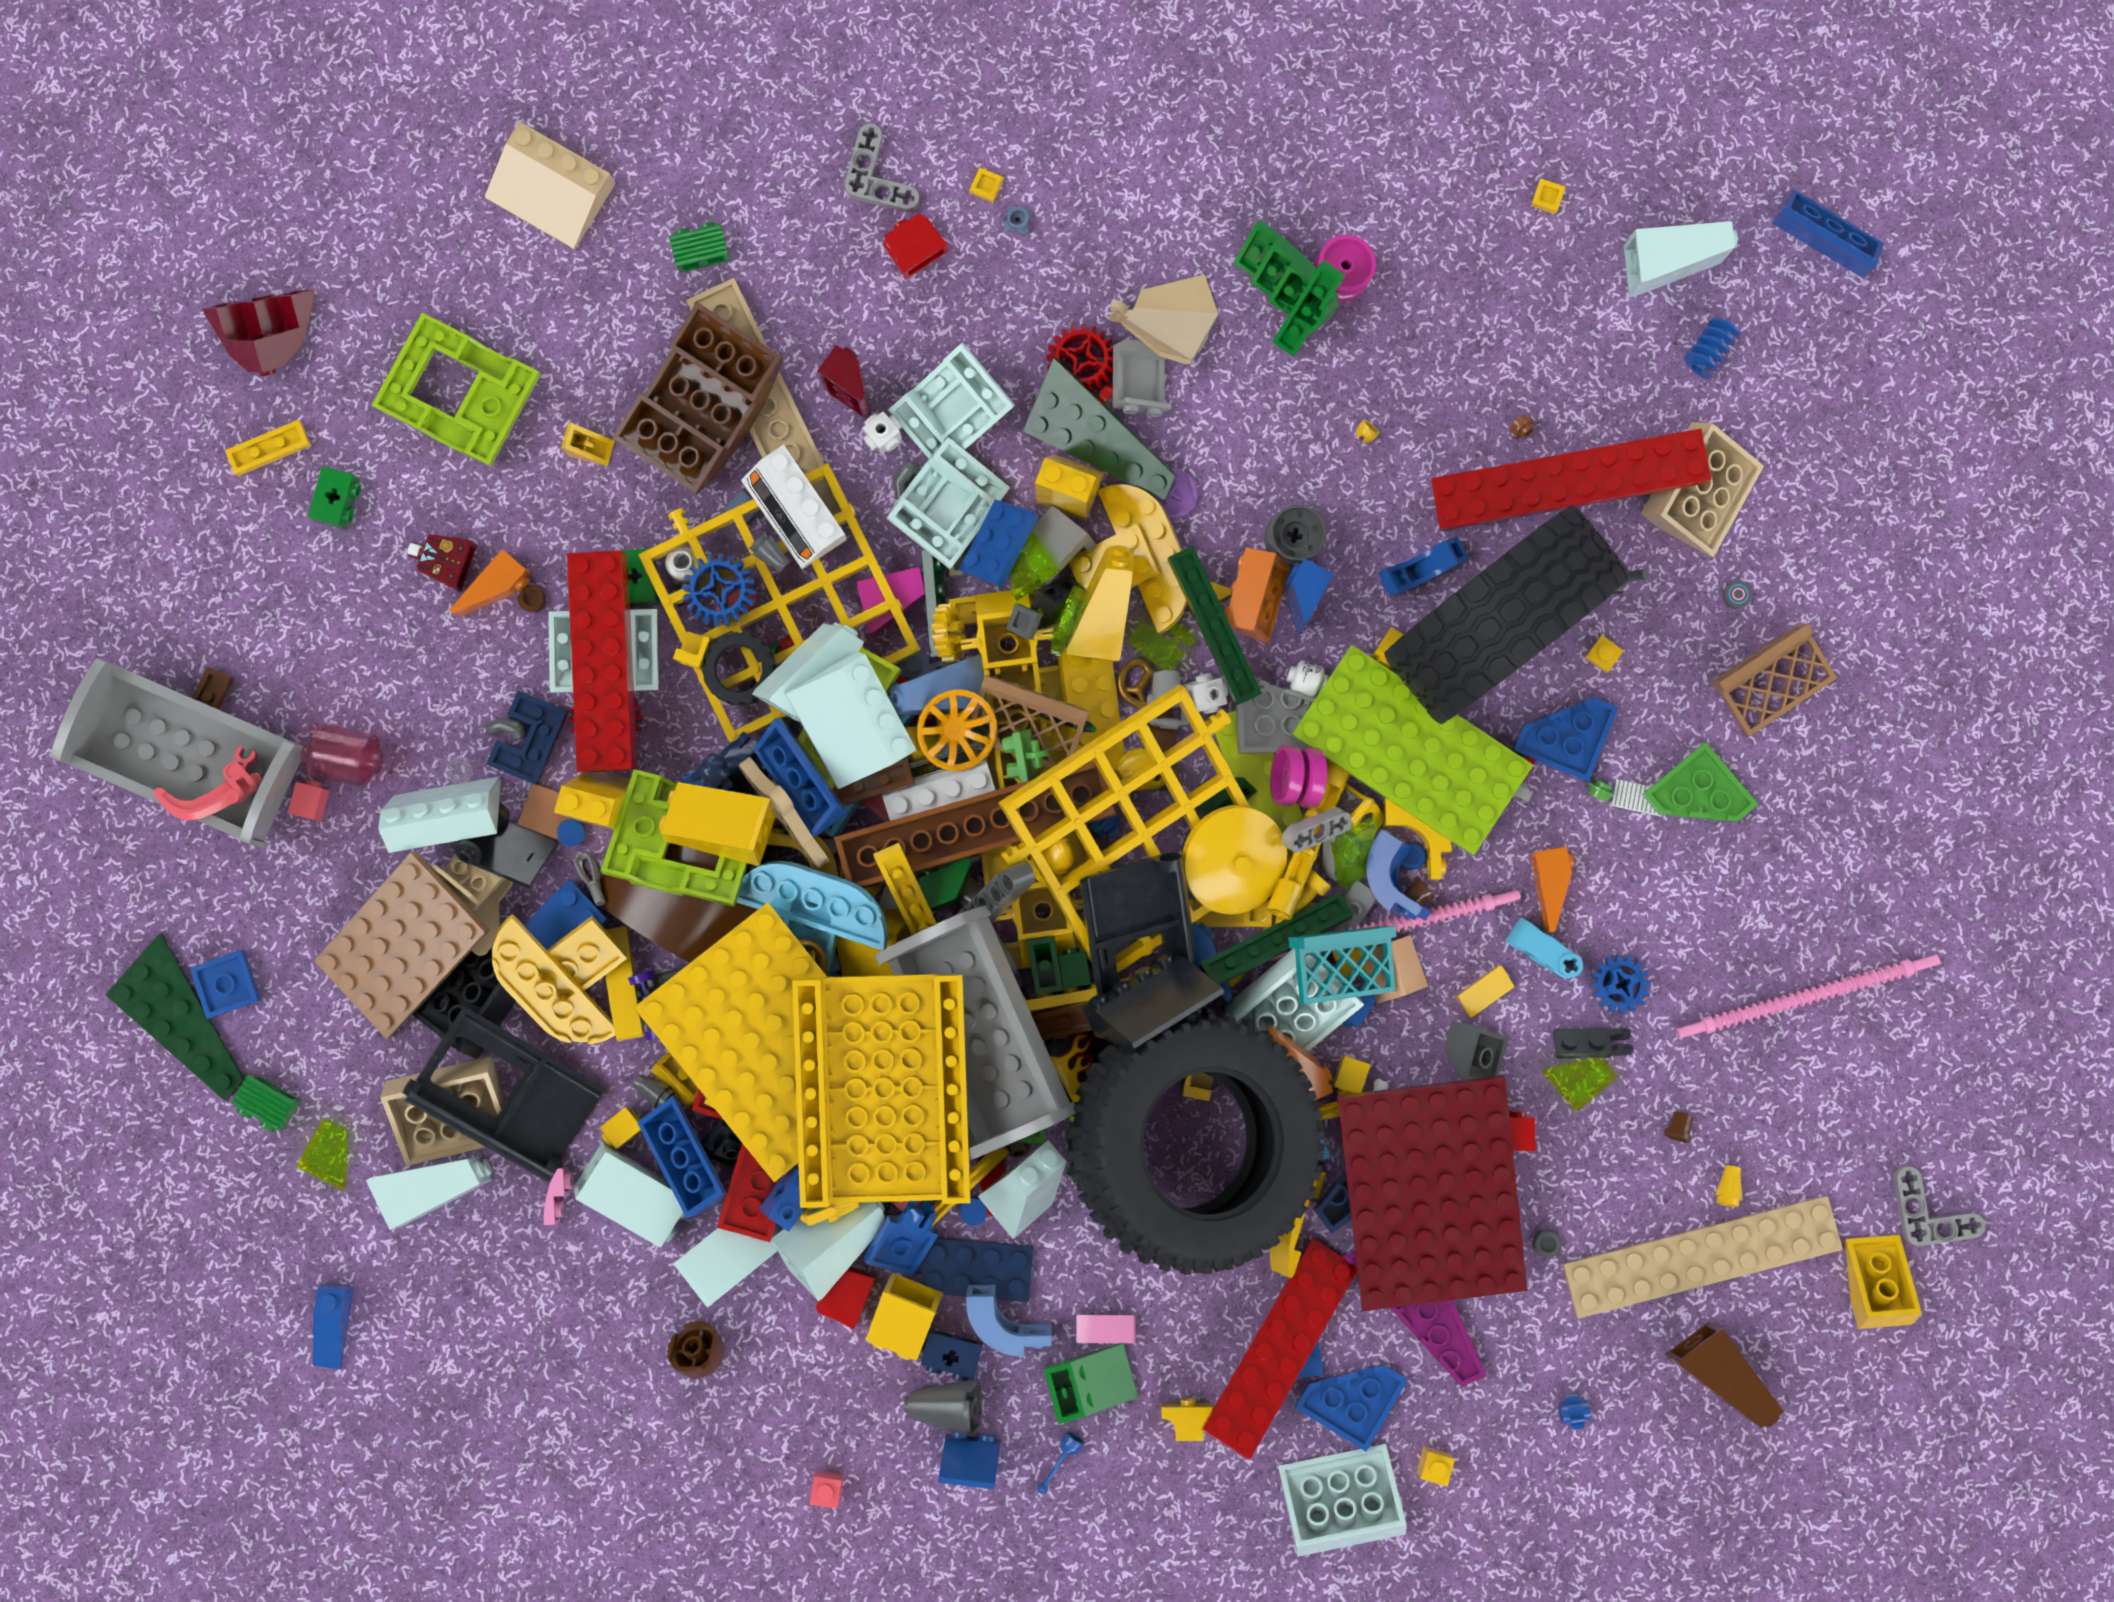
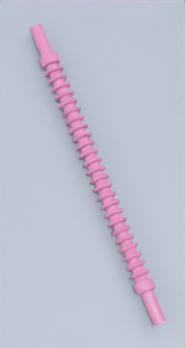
M1519 890L1494 896L1485 894L1482 895L1481 899L1475 897L1474 901L1469 898L1466 903L1461 900L1460 904L1453 902L1452 906L1445 904V908L1438 906L1437 910L1431 907V913L1426 921L1419 917L1414 921L1408 916L1401 915L1399 919L1394 916L1391 921L1389 918H1386L1385 922L1379 920L1378 924L1371 922L1370 926L1363 924L1362 928L1396 926V932L1399 933L1402 928L1404 931H1407L1408 927L1415 929V925L1422 927L1423 923L1430 925L1431 921L1436 924L1439 919L1441 922H1444L1445 918L1452 920L1453 916L1459 918L1460 914L1467 916L1468 912L1473 915L1476 910L1478 913H1481L1482 909L1485 911L1494 910L1495 906L1521 900ZM1289 950V951H1287V952H1285V953H1283V954H1281V955H1279V956H1277V957H1275V958H1273V959H1271V960L1278 959V958H1282V957H1284L1288 952H1290L1291 950Z
M1937 954L1914 961L1906 959L1900 961L1899 965L1893 963L1892 967L1886 965L1885 969L1879 967L1877 972L1874 969L1870 971V974L1864 971L1862 976L1856 974L1855 978L1849 976L1848 980L1841 978L1840 982L1834 980L1833 984L1827 982L1826 986L1819 984L1818 988L1812 986L1810 991L1805 988L1803 993L1797 991L1796 995L1789 993L1788 997L1782 995L1781 999L1775 997L1774 1001L1767 999L1766 1003L1760 1001L1759 1005L1753 1003L1751 1008L1745 1005L1743 1010L1738 1007L1736 1012L1730 1010L1729 1014L1722 1012V1016L1715 1014L1714 1018L1712 1016L1703 1017L1700 1022L1676 1028V1033L1679 1039L1702 1032L1710 1034L1715 1032L1716 1028L1722 1030L1723 1026L1730 1028L1731 1024L1737 1026L1738 1022L1744 1024L1746 1019L1752 1022L1754 1017L1759 1020L1761 1015L1767 1017L1768 1013L1775 1015V1011L1782 1013L1783 1009L1789 1011L1790 1007H1793V1009H1797L1798 1005L1804 1007L1806 1002L1811 1005L1813 1000L1817 1003L1820 1001V998L1827 1000V996L1834 998L1835 994L1841 996L1842 992L1849 994L1850 990L1856 992L1857 988L1863 990L1865 986L1871 988L1872 984L1878 986L1880 981L1885 984L1887 979L1893 981L1894 977L1901 979L1902 975L1904 977L1913 976L1916 971L1940 965V959Z

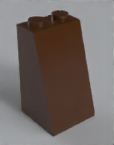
M1710 1322L1704 1324L1665 1354L1670 1361L1744 1418L1760 1428L1774 1425L1779 1420V1415L1784 1412L1725 1331Z

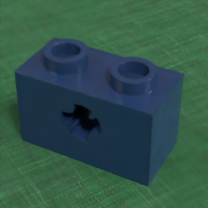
M930 1329L921 1365L926 1366L925 1370L931 1373L941 1374L942 1371L953 1373L952 1377L961 1381H966L968 1378L974 1379L983 1343ZM950 1350L956 1351L955 1356H959V1359H954L953 1363L947 1361L948 1357H944V1354H949Z

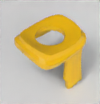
M1346 783L1345 789L1362 801L1350 815L1351 836L1359 841L1367 840L1383 824L1384 814L1373 798L1363 795ZM1372 812L1373 816L1369 825L1364 829H1359L1361 819L1367 813Z

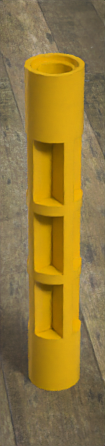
M1327 760V782L1322 801L1317 807L1308 808L1304 815V820L1335 808L1350 774ZM1320 824L1315 828L1313 835L1318 832ZM1321 843L1297 853L1290 850L1284 876L1279 879L1266 909L1269 913L1282 919H1292L1312 865L1317 858Z

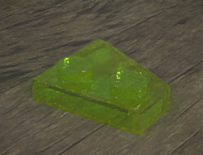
M1033 530L1011 570V593L1017 601L1060 572Z
M1077 586L1073 587L1053 628L1054 639L1051 641V654L1061 657L1068 638L1070 639L1072 636L1077 615L1081 616L1086 606V601L1083 600L1084 589Z
M1370 817L1331 843L1338 885L1344 889H1347L1366 876L1367 859L1377 829V821Z
M1587 1058L1545 1068L1540 1071L1575 1112H1578L1617 1078V1075L1602 1058Z
M324 1117L295 1167L343 1191L346 1187L349 1130Z

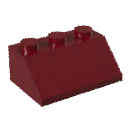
M835 345L817 370L823 387L827 393L867 420L871 416L866 383L862 373L863 370L860 367L861 363L857 359L858 355L846 346L842 349Z

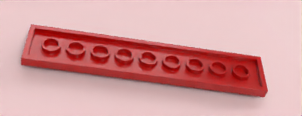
M1700 428L1431 478L1441 532L1563 510L1571 504L1579 507L1711 483V474L1702 429Z

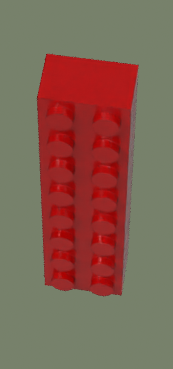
M622 550L567 553L577 772L594 773L638 770L628 555Z

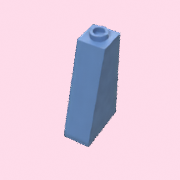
M972 656L891 687L890 702L897 715L921 714L923 708L931 699L948 690L964 689L979 695L984 679L982 656ZM987 693L985 694V697H984V700H985L986 702H988ZM956 696L958 713L968 706L971 698ZM949 698L943 699L934 705L943 714L950 711Z

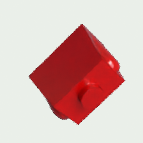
M920 212L909 220L903 219L895 224L892 231L884 235L883 246L905 280L949 252L948 244L939 235L928 217L921 215Z
M850 1266L827 1294L818 1301L816 1305L817 1312L854 1330L877 1275L869 1274Z

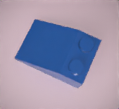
M569 879L525 925V928L547 950L591 916L603 928L612 919L600 906H595L593 899L577 881Z
M955 1432L946 1434L938 1483L994 1490L1001 1440H996L995 1435L986 1433L979 1434V1437L965 1436Z

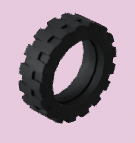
M732 632L731 634L719 637L716 642L709 646V650L704 655L702 665L703 679L710 692L719 700L734 706H747L748 704L760 701L759 698L752 695L754 690L777 669L775 658L768 646L758 637L745 632ZM733 647H745L753 650L762 663V674L759 681L753 688L746 691L735 692L727 689L721 684L717 676V664L720 657L725 651Z

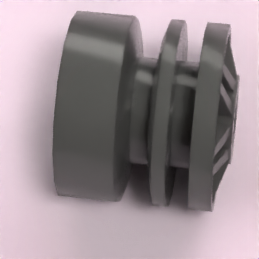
M1291 505L1283 508L1268 523L1264 532V545L1267 552L1276 553L1288 566H1295L1296 563L1301 565L1304 558L1310 560L1322 549L1326 540V526L1322 517L1314 509L1306 505ZM1292 531L1295 532V537L1299 538L1294 543H1291V538L1287 537Z

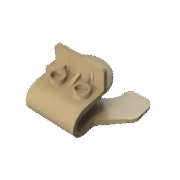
M457 855L443 870L434 864L432 868L490 929L471 950L476 955H485L493 947L495 936L500 928V901L509 892L513 882L474 865L463 863Z

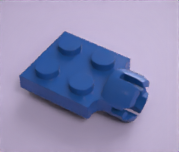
M924 1200L915 1208L918 1201H909L900 1215H888L863 1256L865 1264L914 1276L938 1237L937 1229L932 1227L937 1218L935 1207Z

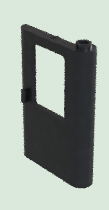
M1180 853L1157 855L1080 879L1079 883L1097 995L1107 993L1113 989L1112 986L1115 983L1119 982L1114 953L1115 947L1156 933H1161L1164 954L1172 953L1183 956L1198 968L1183 857ZM1204 1006L1196 1010L1195 1013L1200 1014Z
M464 1006L415 1081L410 1079L405 1085L402 1094L406 1095L404 1098L405 1102L548 1183L559 1168L562 1155L606 1089ZM458 1036L469 1039L523 1072L522 1078L496 1116L487 1114L431 1081V1076Z

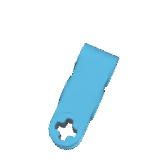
M1519 918L1505 939L1508 944L1527 954L1533 961L1562 978H1574L1583 970V962L1578 955L1523 918ZM1572 960L1571 966L1574 970L1566 972V965L1563 962Z

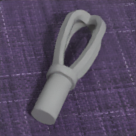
M590 853L579 855L574 861L575 867L582 880L587 884L595 906H602L606 901L600 888V873L597 862ZM584 860H589L593 881H590L583 869Z

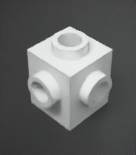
M881 412L879 415L875 413L864 422L863 431L865 437H863V440L872 451L877 449L882 455L886 451L891 452L900 444L902 437L899 429L902 427L893 415L888 417L884 412ZM886 427L884 433H877L881 428Z
M1211 673L1196 676V681L1182 684L1189 693L1198 712L1203 711V714L1219 711L1218 706L1227 704V686L1220 677H1213Z

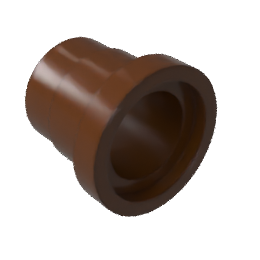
M1419 876L1404 891L1408 897L1420 905L1428 899L1432 900L1435 898Z
M1674 1111L1669 1126L1664 1129L1663 1135L1678 1142L1690 1143L1692 1138L1690 1131L1694 1118L1686 1113Z

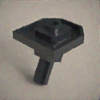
M722 1119L700 1143L710 1161L726 1166L736 1165L742 1142Z

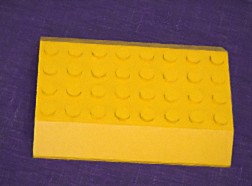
M905 974L820 977L792 980L800 1208L829 1207L831 1203L942 1200V1204L970 1203L963 975Z

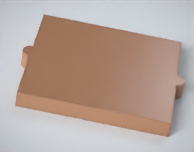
M533 784L527 800L522 803L524 808L517 825L558 839L557 828L559 824L571 818L554 813L559 792Z

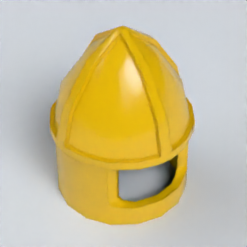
M1134 748L1120 758L1114 770L1121 781L1152 761L1146 749ZM1152 778L1134 791L1160 789L1165 783L1162 778L1159 781H1153L1154 778Z
M1068 837L1061 838L1041 852L1054 875L1063 874L1057 880L1069 873V869L1072 867L1075 859V854ZM1030 858L1029 865L1032 867L1034 871L1035 878L1038 881L1045 883L1039 871L1037 870L1036 866Z

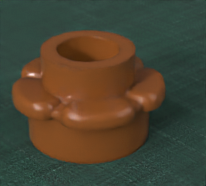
M1525 414L1519 416L1510 426V431L1514 434L1513 438L1519 439L1521 437L1526 439L1534 430V419L1528 418Z

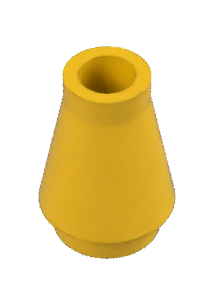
M1725 1165L1723 1175L1714 1195L1717 1197V1204L1739 1207V1202L1743 1201L1741 1168Z

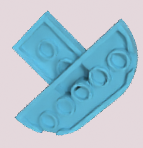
M788 861L764 863L743 877L736 902L759 909L768 902L775 912L784 918V923L797 939H811L819 943L827 958V977L830 975L838 936L879 950L887 948L888 928L880 906L865 889L851 881ZM804 947L806 951L809 953V948ZM816 954V961H815V962H816L817 965L819 966V960H818V957H817V954Z

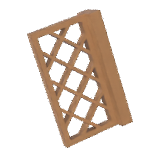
M1809 624L1795 625L1710 682L1714 690L1719 691L1747 737L1837 679V676L1811 634L1814 632ZM1807 642L1811 649L1809 660L1797 658L1799 646ZM1781 658L1790 660L1787 675L1775 673L1776 663ZM1796 661L1808 664L1805 679L1793 677ZM1814 665L1822 667L1827 675L1820 682L1810 680ZM1758 673L1768 674L1765 690L1752 687L1754 677ZM1773 676L1786 678L1783 694L1770 691ZM1791 680L1804 682L1802 693L1797 697L1788 695ZM1737 687L1746 689L1743 704L1734 703L1729 695ZM1751 690L1764 693L1761 708L1748 706ZM1769 694L1782 697L1780 708L1776 711L1766 710ZM1747 709L1759 711L1758 722L1752 727H1749L1745 721Z
M988 674L984 676L979 696L983 699L986 693L997 696L1001 707L994 710V713L1003 710L1010 723L997 730L994 748L1004 751L998 733L1010 727L1014 733L1018 732L1015 725L1029 719L1035 731L1032 738L1038 737L1043 750L1047 749L1041 734L1055 728L1061 743L1049 748L1048 751L1050 752L1063 746L1068 757L1075 753L1090 713L1089 710ZM1002 698L1011 702L1005 705ZM977 703L973 710L971 719H977L980 709L984 714L983 716L987 715L979 703ZM1017 703L1023 706L1027 716L1013 722L1007 707ZM1028 708L1036 710V712L1030 714ZM1039 713H1045L1049 716L1053 725L1038 731L1032 717ZM1054 717L1062 719L1063 721L1056 723ZM1066 722L1078 725L1075 736L1065 741L1058 726ZM1073 741L1069 751L1066 744ZM1050 754L1047 756L1048 760L1042 758L1044 766L1052 768L1057 765V763L1053 762Z

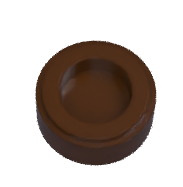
M528 585L519 593L518 602L525 611L536 613L544 608L546 595L539 587Z

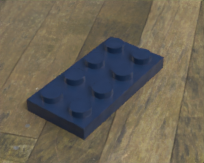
M936 1238L922 1261L920 1284L943 1292V1295L966 1297L968 1285L995 1284L996 1299L1029 1302L1033 1246Z

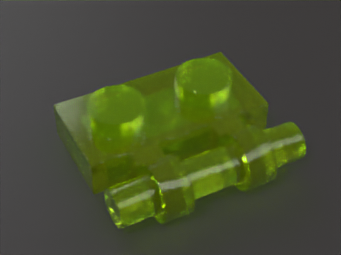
M1142 620L1126 643L1164 671L1173 670L1184 656L1185 652L1177 647L1182 641L1188 647H1191L1196 639L1188 633L1189 630L1175 624L1168 630L1174 635L1172 640L1169 641L1157 632L1154 623L1152 626H1149Z

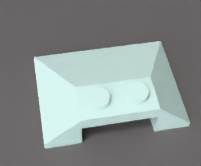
M964 343L955 348L942 360L943 362L888 409L928 458L933 455L947 437L965 450L1015 406Z
M947 437L896 501L886 519L951 569L979 531L994 500L1001 501L1010 487Z
M657 609L630 610L634 691L659 690ZM569 611L549 612L550 693L573 692Z

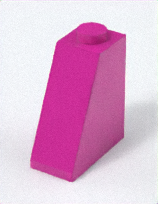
M919 567L884 575L895 599L898 598L903 607V615L926 598L924 574H921ZM875 578L856 581L863 612L886 601ZM891 611L866 623L870 637L876 636L895 621Z

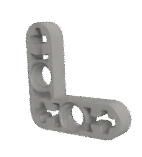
M871 123L863 125L858 132L845 179V189L848 196L854 200L910 213L915 211L920 203L919 194L915 188L873 177L883 136L881 129L877 125ZM870 131H872L877 139L871 140L869 150L866 148L867 139L864 135H869ZM861 156H868L871 159V163L868 167L861 168L856 164L857 159ZM857 173L862 175L860 182L863 189L859 188L857 192H854L853 187L850 185L856 184ZM879 187H886L889 189L890 194L885 199H879L875 196V191ZM894 190H898L897 194L900 197H906L907 194H911L914 202L909 201L908 205H905L903 199L896 197V202H892Z
M1335 807L1287 827L1282 835V844L1297 853L1323 842V873L1336 882L1343 880L1350 870L1351 816L1349 813ZM1320 824L1318 832L1313 835L1315 828ZM1340 839L1338 847L1334 850L1336 842Z
M1901 1166L1895 1170L1893 1181L1904 1239L1908 1243L1915 1246H1925L1980 1237L1984 1233L1985 1221L1980 1215L1966 1212L1929 1218L1920 1172L1911 1166ZM1906 1171L1908 1174L1913 1175V1180L1909 1181V1186L1911 1190L1917 1191L1916 1194L1907 1193L1903 1195V1190L1909 1191L1908 1184L1901 1180L1902 1177L1906 1176ZM1910 1198H1915L1918 1201L1919 1208L1915 1213H1908L1905 1208L1906 1201ZM1921 1217V1221L1916 1220L1917 1228L1923 1230V1234L1919 1235V1240L1911 1236V1232L1915 1231V1223L1908 1222V1218L1917 1219ZM1969 1218L1977 1223V1226L1972 1229L1973 1232L1970 1229H1958L1957 1224H1968L1970 1222ZM1943 1221L1950 1225V1233L1945 1237H1941L1937 1232L1938 1224Z

